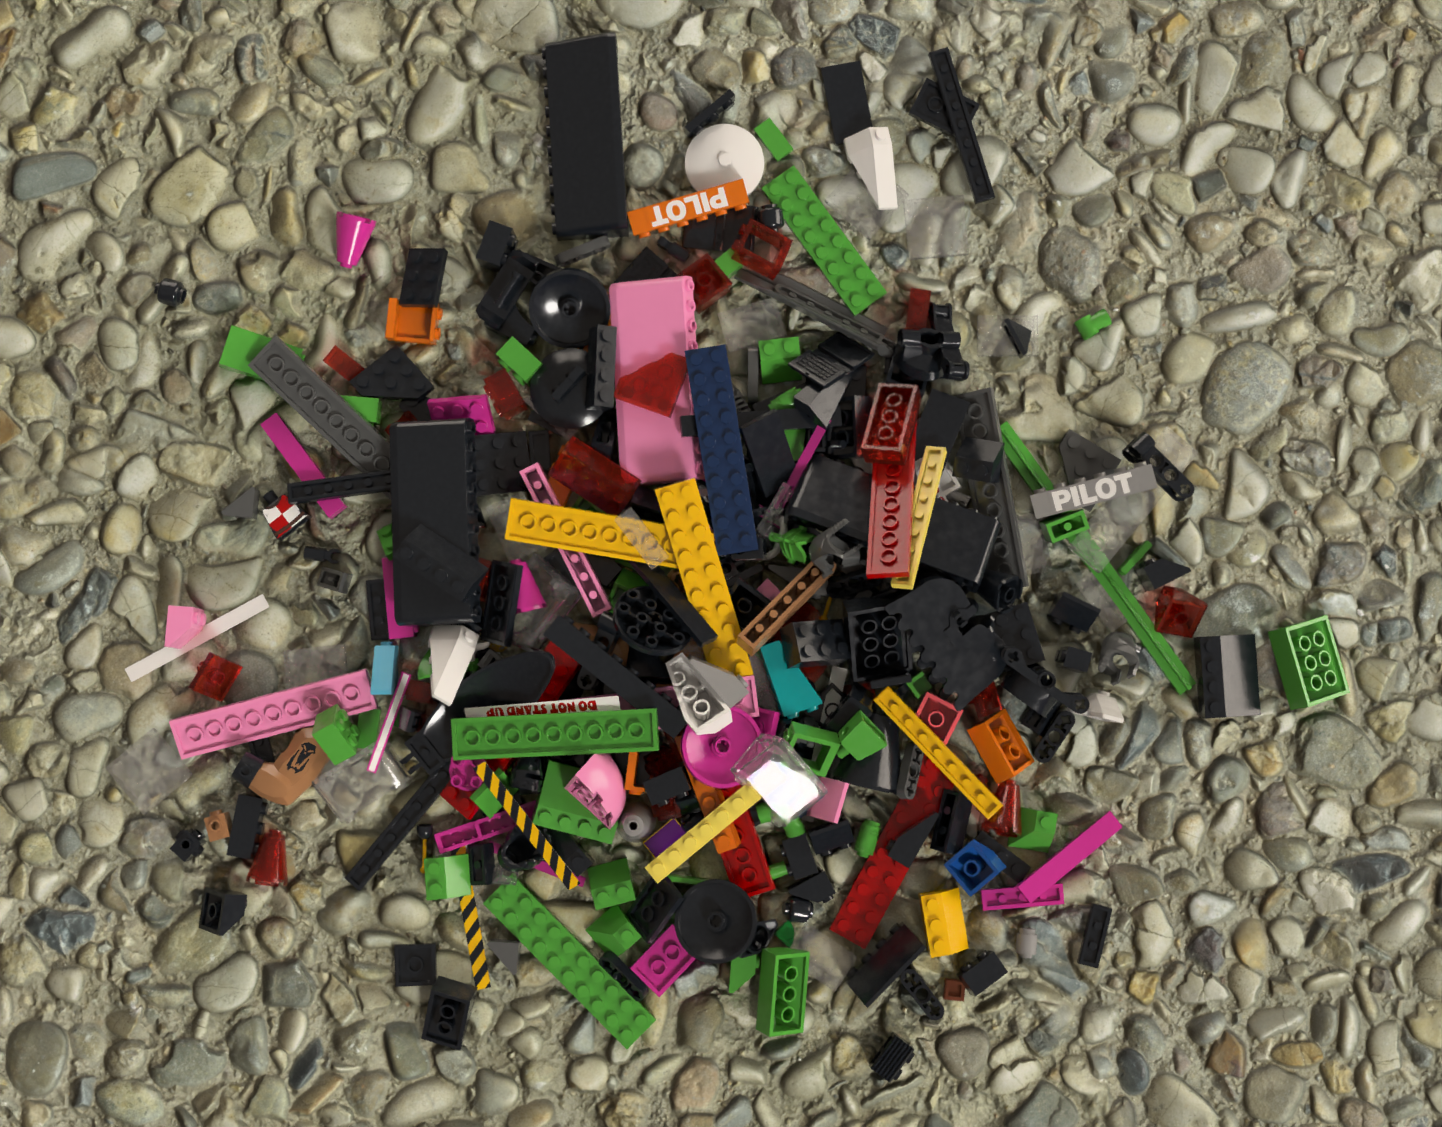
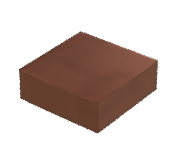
M945 978L943 999L964 1002L965 986L961 980Z

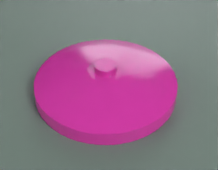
M734 706L730 709L733 722L717 733L696 735L687 724L682 734L681 755L686 768L696 780L713 788H730L744 783L756 772L762 760L763 738L758 725L749 714Z

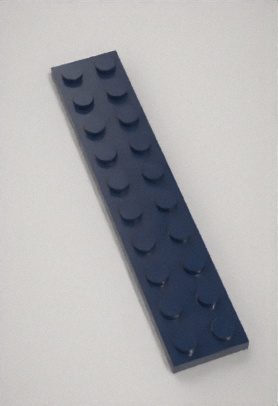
M726 344L685 351L718 556L758 550Z

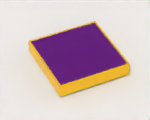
M673 817L646 839L643 844L653 857L656 858L683 836L685 832L682 830L681 824Z

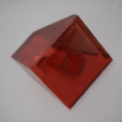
M1164 585L1156 601L1154 630L1155 632L1192 638L1208 605L1182 588Z

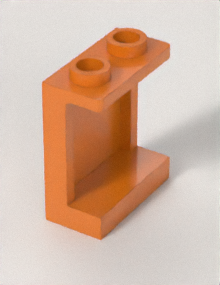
M389 298L385 338L388 341L436 345L437 340H440L441 328H438L439 320H442L443 309L440 308L439 304L438 308L401 307L397 298Z
M629 752L624 790H629V794L641 795L642 792H646L644 785L636 784L639 752Z

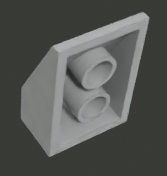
M692 655L687 657L689 662L730 709L749 693L746 689L749 685L740 674L735 676L733 672Z

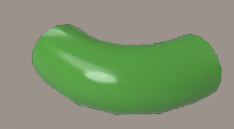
M775 801L755 804L761 824L766 822L779 823L783 827L787 838L797 837L806 832L798 813L788 805L782 804L779 807Z

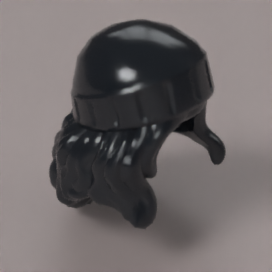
M518 825L508 832L505 842L499 847L497 853L499 864L509 872H519L523 869L530 870L544 861V858ZM535 825L551 845L552 836L547 832V828Z

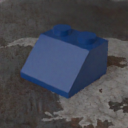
M974 839L944 864L970 897L1006 868V865L993 850Z

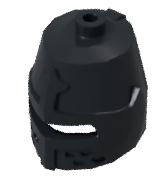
M516 757L511 769L509 787L541 792L543 781L541 759L538 757Z

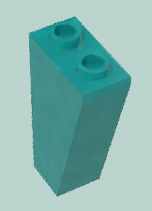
M776 640L764 644L758 651L781 716H787L788 719L799 716L800 711L806 710L808 713L819 709L818 705L823 704L822 700L799 668L787 669L782 643Z

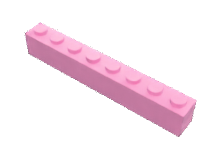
M538 462L519 471L535 502L561 506L546 474ZM558 548L592 617L597 618L604 611L609 612L613 610L586 553Z

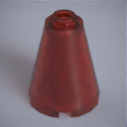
M1008 779L999 783L994 794L1003 806L991 818L987 819L984 816L981 829L986 832H990V829L996 832L995 835L1017 838V835L1019 837L1022 835L1020 786L1016 784V781Z
M269 830V833H264L247 874L246 882L250 883V879H254L255 884L278 887L279 883H284L283 887H287L285 836L281 835L282 831Z

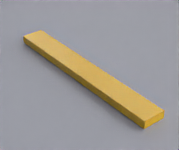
M889 686L873 699L987 819L991 818L1003 806L991 791Z

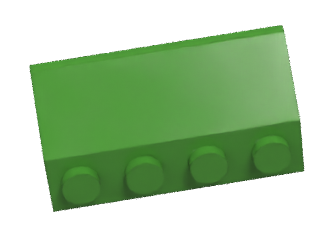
M783 947L762 949L756 1030L768 1037L803 1033L809 951Z

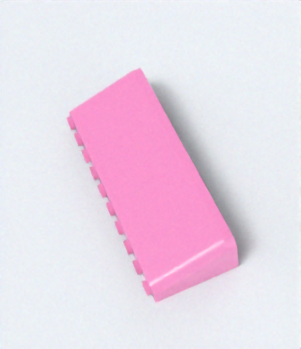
M690 276L619 282L611 284L609 288L611 326L617 327L615 397L620 477L625 485L648 486L676 483L694 477L695 480L705 479L698 436L681 438L679 418L680 416L695 415L685 351L698 349L696 342L697 325L694 315L696 306L693 299L694 282Z

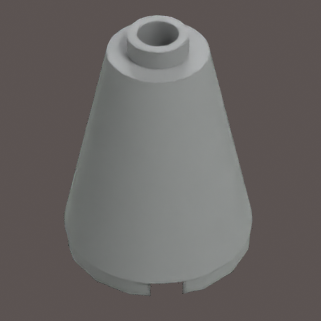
M641 802L625 804L618 821L617 832L623 839L629 842L639 843L645 841L655 830L656 818L654 812L648 805ZM630 823H637V828H633Z

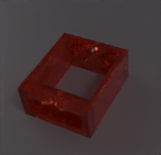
M750 218L747 224H742L738 232L741 236L739 240L736 239L731 247V250L734 251L731 259L774 280L782 268L793 240ZM749 233L778 248L773 262L743 248Z

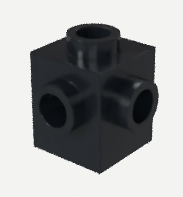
M192 828L183 829L176 835V842L169 849L184 862H187L194 856L198 857L204 851L203 845L207 841L203 839L204 835L199 830H193Z

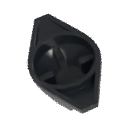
M776 919L758 921L754 940L750 947L739 956L740 958L762 952L763 948L767 947L778 926Z

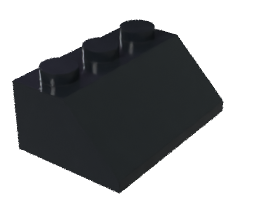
M854 395L843 397L842 401L838 403L841 408L842 426L834 427V432L838 433V440L846 441V447L834 448V454H828V458L834 460L873 457L872 396Z

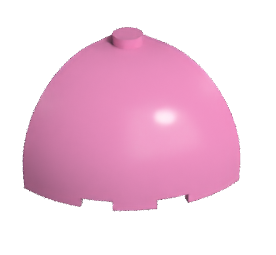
M610 753L594 754L564 787L608 829L613 827L624 810L626 803L625 781Z

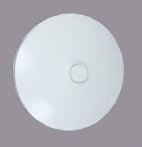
M717 124L705 128L693 138L685 156V171L690 185L696 192L743 179L747 195L749 196L762 179L764 156L760 144L750 132L732 124Z

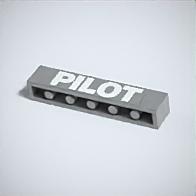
M1146 461L1134 464L1135 468L1126 470V466L1113 469L1114 474L1106 475V472L1094 474V479L1086 481V478L1083 477L1073 480L1074 484L1066 486L1065 482L1053 485V490L1046 491L1045 488L1033 490L1034 495H1030L1035 517L1039 519L1158 488L1152 464L1147 465Z

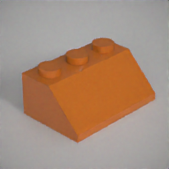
M1005 708L967 730L996 784L1015 777L1035 762Z

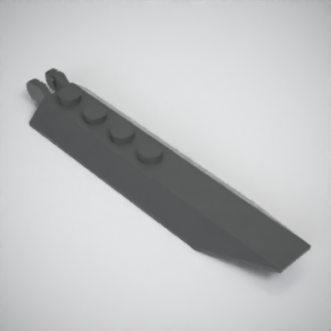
M740 269L734 279L809 316L812 320L819 321L830 329L837 330L848 338L863 343L867 348L877 350L879 355L884 356V358H889L893 355L896 344L891 339L885 337L888 327L860 313L854 317L846 306L783 274Z

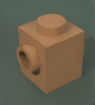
M222 809L209 812L210 817L204 818L209 841L212 842L230 837L232 821L229 811L222 813Z

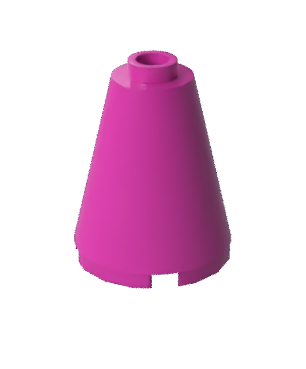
M337 211L336 254L340 266L352 269V265L357 266L376 226L375 220L370 222L368 218Z
M521 558L509 561V563L523 566L516 614L547 607L526 561L522 562Z

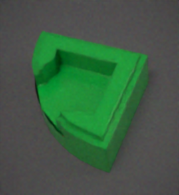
M786 919L774 935L788 948L791 947L794 940V928L792 923Z

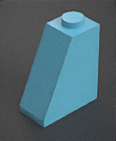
M380 642V646L374 647L370 695H392L396 690L398 684L399 646L393 645V642Z

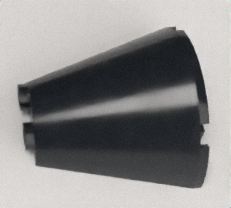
M871 709L873 713L869 719L884 733L887 746L862 760H856L850 753L843 759L839 758L836 754L825 777L897 795V783L901 770L899 727L885 712L883 716L876 714L875 709Z

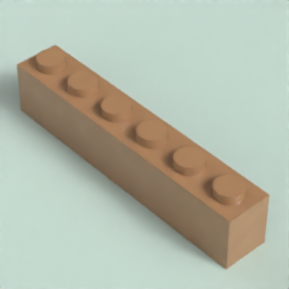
M810 562L738 635L737 644L752 657L834 573L823 579L820 569ZM834 563L833 572H835L836 563Z

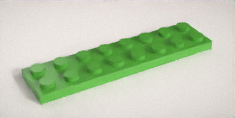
M794 165L762 187L761 190L770 203L777 204V207L782 208L784 222L854 317L887 294L881 283Z

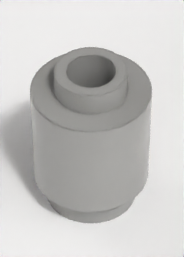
M1019 928L1016 937V953L1020 954L1019 957L1032 958V955H1036V929Z

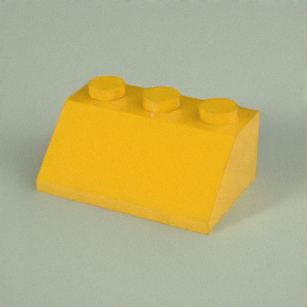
M959 887L918 893L928 955L934 958L952 955L968 949Z

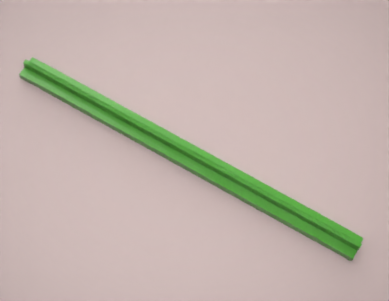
M1007 421L1001 424L1003 443H1005V455L1034 494L1033 490L1045 488L1046 491L1053 490L1052 482ZM1085 530L1066 538L1177 694L1181 695L1186 690H1190L1196 684L1195 680L1089 533Z

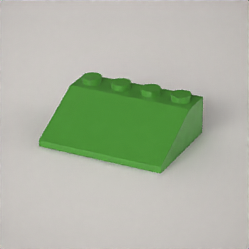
M1327 615L1268 631L1290 710L1311 707L1350 693Z
M549 760L543 777L541 792L538 794L532 814V822L538 826L612 844L618 821L611 829H608L564 788L581 768Z

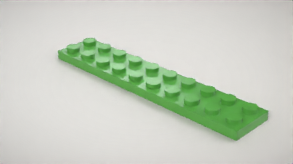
M657 708L451 719L453 760L659 751Z
M514 874L483 903L626 1049L656 1021V1018L639 1001H635L619 985L620 983L617 980L615 981L599 965V960Z

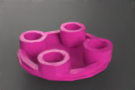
M452 756L449 766L451 784L465 791L478 789L484 782L473 768L485 762V760H453Z

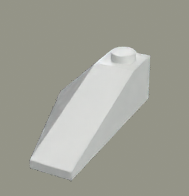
M869 127L845 138L843 143L847 159L850 164L853 163L855 166L856 174L865 183L866 191L878 210L897 209L893 151L888 127Z
M463 625L433 626L428 639V648L431 649L429 664H432V674L430 675L432 697L448 706L454 700L479 638L477 633Z
M683 652L665 663L684 720L696 735L717 733L733 722L730 708L694 668Z
M1098 690V693H1090L1085 696L1090 703L1089 709L1079 715L1105 722L1123 723L1124 718L1116 698L1110 697L1109 692ZM1077 701L1075 704L1080 706L1081 702ZM1067 707L1066 711L1071 712V713H1075L1074 711H1072L1070 708Z

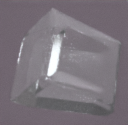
M498 863L494 868L492 883L516 885L518 872H509Z

